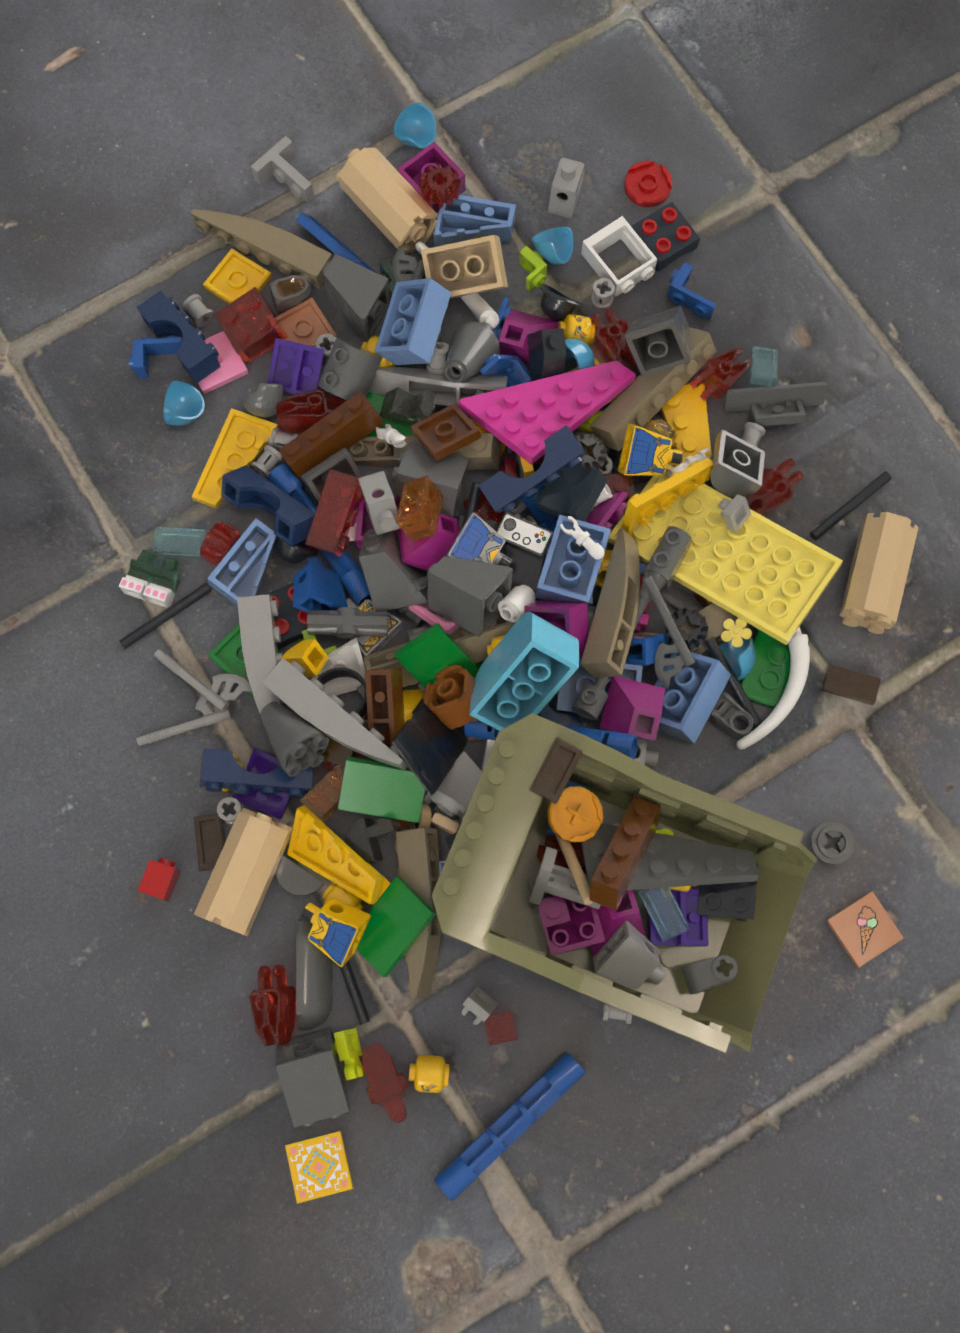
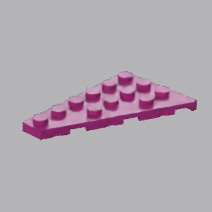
M612 361L462 398L459 401L458 407L532 465L545 454V439L566 425L574 431L635 381L636 374L620 362Z

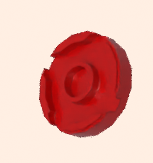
M648 160L631 166L624 181L625 194L630 201L638 206L647 208L658 206L666 201L670 195L673 182L670 172L662 164L659 166L654 164V161Z

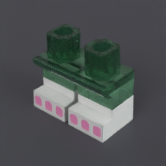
M143 549L137 560L131 559L130 569L126 578H122L119 587L124 594L169 608L172 605L180 583L177 577L180 564L175 559L165 557L161 568L156 567L154 564L158 556L151 551Z

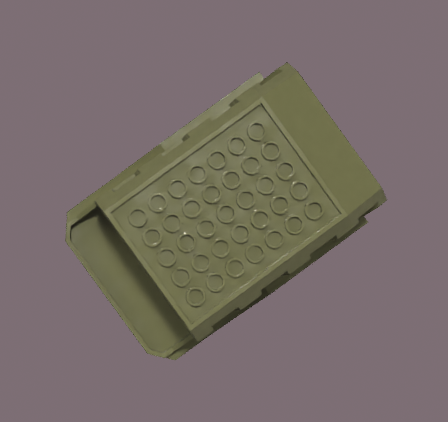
M531 713L499 731L438 878L432 898L443 934L726 1053L728 1044L750 1052L753 1028L806 878L816 864L817 858L801 843L804 831L663 776L592 738ZM559 737L583 751L569 781L586 786L590 792H593L598 797L603 807L602 823H621L635 796L661 806L657 830L669 829L674 833V837L753 851L755 861L758 863L759 872L754 920L747 919L746 922L736 921V918L708 916V946H655L660 959L658 967L665 971L664 978L658 985L646 979L635 990L597 975L590 946L551 956L538 906L529 902L532 891L528 878L537 876L546 847L558 850L554 862L555 865L569 869V866L558 840L546 837L549 827L547 810L550 801L529 789L555 738ZM573 842L574 852L583 873L586 874L581 842ZM700 885L691 886V889L700 888ZM648 889L633 890L645 936L648 939ZM720 955L730 956L736 961L738 971L732 981L701 993L689 994L681 967ZM725 961L720 962V968L716 969V971L723 973L726 977L729 976V970L733 969L732 965H726Z

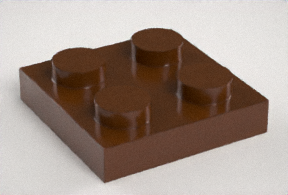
M456 403L411 426L413 435L436 462L481 438L479 429Z

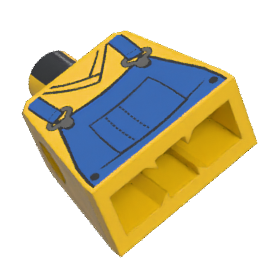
M628 423L618 472L628 476L664 475L667 464L680 465L682 451L671 449L672 439Z
M330 899L321 909L311 902L308 903L301 917L313 924L308 935L309 941L337 965L343 967L355 954L371 915L337 899Z

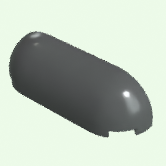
M299 919V932L296 933V1014L299 1015V1031L315 1029L323 1024L331 1012L333 1002L332 960L309 941L308 935L313 924L306 919Z

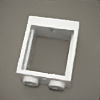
M623 216L585 239L582 243V256L600 278L612 280L615 285V297L621 293H628L634 288L636 283L641 280H648L655 273L657 258ZM621 239L641 263V266L618 280L598 254Z

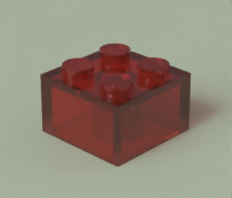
M256 287L214 314L236 353L247 364L274 347L276 338L284 340L288 337L266 298Z

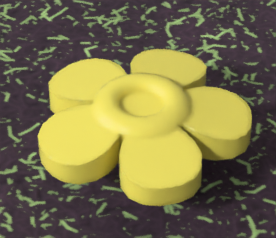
M740 618L736 619V623L732 619H727L724 621L723 627L729 631L722 632L721 638L724 642H729L732 639V645L737 648L743 645L742 638L746 640L751 638L752 631L749 628H744L747 622Z

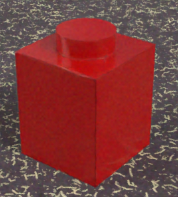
M159 858L158 862L149 860L138 891L169 902L181 871L173 868L175 863L163 858Z

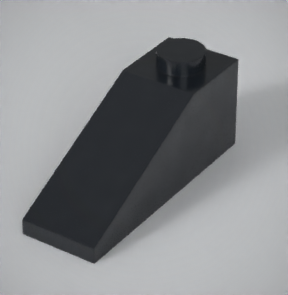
M546 329L528 334L527 341L532 381L564 374L566 362L564 329Z

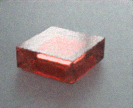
M512 1012L489 1016L486 1019L485 1023L490 1045L517 1040Z

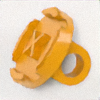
M581 786L565 788L556 804L550 802L547 810L548 822L552 831L559 838L568 842H583L594 837L603 821V807L598 797Z

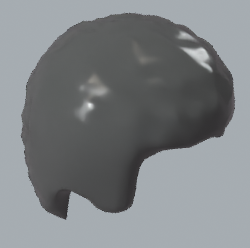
M262 382L259 383L254 392H251L250 388H246L242 405L246 411L256 417L274 416L282 407L283 386L279 383Z

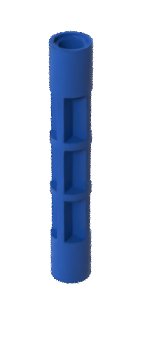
M284 463L275 467L268 474L267 478L269 481L317 514L315 534L310 538L319 549L322 557L326 559L333 571L339 575L341 584L355 604L359 607L367 599L372 601L363 569L358 566L344 546V542L339 539L325 519L322 511L318 509L310 498L305 487L289 464Z
M480 720L470 721L464 726L467 737L495 741L499 730ZM560 724L617 750L632 759L636 757L638 747L637 735Z
M568 1052L556 1061L434 1178V1181L446 1196L452 1201L456 1199L586 1073Z

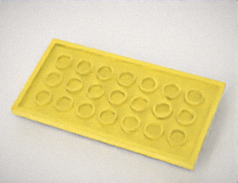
M667 464L664 475H654L640 494L647 491L653 484H660L669 478L667 471L672 469L673 466ZM702 484L683 499L678 496L677 500L665 512L659 509L651 517V522L644 527L639 524L632 529L633 535L631 537L637 542L639 560L646 564L649 563L668 526H675L687 532L691 537V546L673 580L785 645L788 644L843 562V560L751 509V515L736 533L728 530L724 518L720 515L723 510L718 508L717 505L723 498L730 501L733 499L706 484ZM624 516L617 523V525L614 527V529L611 531L609 535L608 542L613 545L616 541L618 531L621 528Z

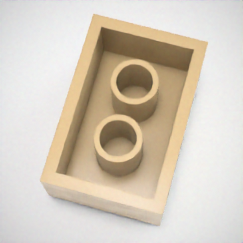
M490 235L421 250L426 279L431 278L450 291V299L508 287L499 236Z

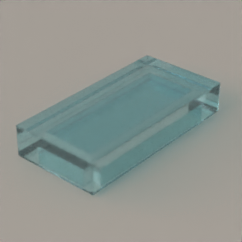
M753 346L750 383L775 387L777 382L778 350Z
M155 526L152 551L154 554L205 557L208 532L205 529Z
M669 887L638 890L663 942L689 930Z

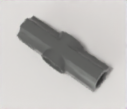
M353 607L338 608L337 611L308 610V634L336 635L343 639L359 638L360 635L388 636V612L360 611V609Z

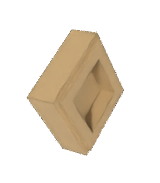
M438 812L434 814L431 820L432 825L450 834L458 832L460 828L458 822Z

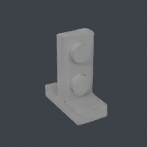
M285 136L251 165L254 180L261 186L274 175L280 183H285L289 186L290 191L295 197H301L306 203H309L314 198L312 184L288 163L295 156L292 141Z
M546 847L529 902L540 905L544 892L584 904L570 869L554 864L558 850ZM595 902L587 905L596 909L600 908V904Z

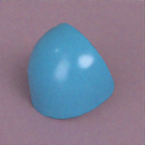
M419 102L407 106L395 122V136L407 146L426 148L433 143L436 136V121L433 113L426 105Z
M569 227L551 228L539 232L532 237L536 251L546 262L561 265L570 260L574 242L573 233Z
M574 338L565 339L566 359L576 358L579 370L595 366L593 352L585 342Z
M172 381L167 389L164 400L163 418L165 423L173 426H183L197 419L203 413L205 407L201 393L188 383Z
M742 638L743 645L737 648L732 645V639L719 645L738 680L745 678L754 667L756 655L752 638L747 640Z

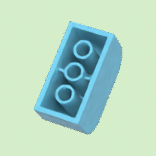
M531 612L523 614L481 665L475 677V687L471 696L469 715L499 731L531 713L538 715L579 668L578 639Z

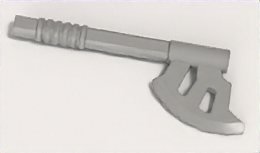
M158 649L154 653V657L161 661L162 664L180 676L222 712L228 708L229 701H236L243 692H252L250 683L235 674L213 676V684L211 688H208L162 650ZM225 682L224 691L218 695L222 684ZM234 684H239L235 691L231 693Z
M225 682L222 684L219 694L224 691ZM201 695L195 708L204 714L203 717L137 737L138 746L151 744L152 742L167 739L177 734L231 719L230 711L226 709L222 712L214 705L215 713H212L207 706L209 700Z

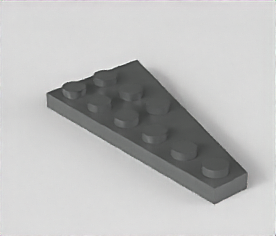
M602 823L594 837L581 842L586 879L589 887L591 879L619 826ZM655 833L627 890L758 881L759 872L753 851Z

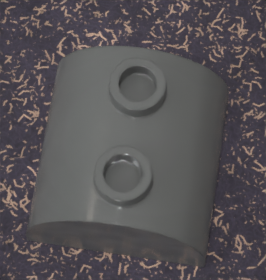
M336 337L318 386L345 400L350 399L359 391H362L367 396L382 358L344 338Z
M722 429L715 440L711 470V482L715 489L731 497H735L737 494L745 497L758 491L762 486L765 451Z
M345 448L301 475L306 488L328 519L342 511V489H358V499L360 498V491L362 490L358 478L363 476L350 453Z

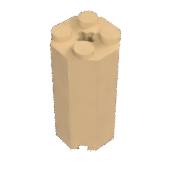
M356 148L350 152L343 169L336 175V179L343 191L397 249L402 246L405 253H413L416 251L415 245L417 242H423L424 244L428 242L435 232L437 223L435 218H438V214L377 148H363L362 150Z
M881 512L880 517L874 518V513H867L862 520L839 614L843 617L842 623L850 627L862 626L875 634H883L884 629H891L897 622L919 528L916 524L911 527V520L909 518L889 512Z
M242 808L235 819L194 915L248 936L289 842L290 833L293 828L280 822L276 823L272 821L271 817L259 812L255 813Z

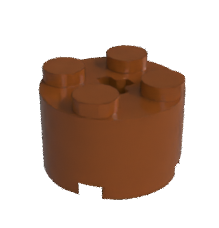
M459 665L449 666L439 671L435 675L438 679L432 685L429 682L425 688L423 695L424 703L451 730L461 727L470 721H477L478 719L469 715L475 678L469 671Z

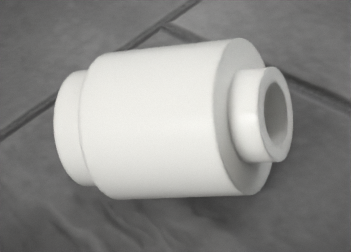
M526 585L514 587L498 604L502 618L513 623L517 622L525 614L524 606L534 603L536 599L534 591Z

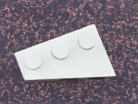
M357 637L328 654L329 659L318 675L314 677L317 679L327 670L343 667L358 672L366 682V669ZM338 677L328 681L324 685L326 688L323 692L328 697L332 694L340 695L357 690L356 688L361 683L350 677Z

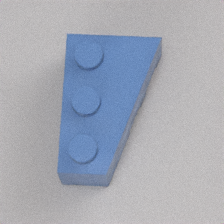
M444 192L434 232V247L490 235L499 236L500 243L511 242L515 224L516 205Z
M255 518L207 578L208 584L236 606H238V597L257 596L277 540L274 531Z

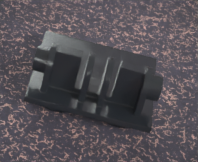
M757 881L700 885L697 915L736 918V921L746 922L747 919L754 920Z

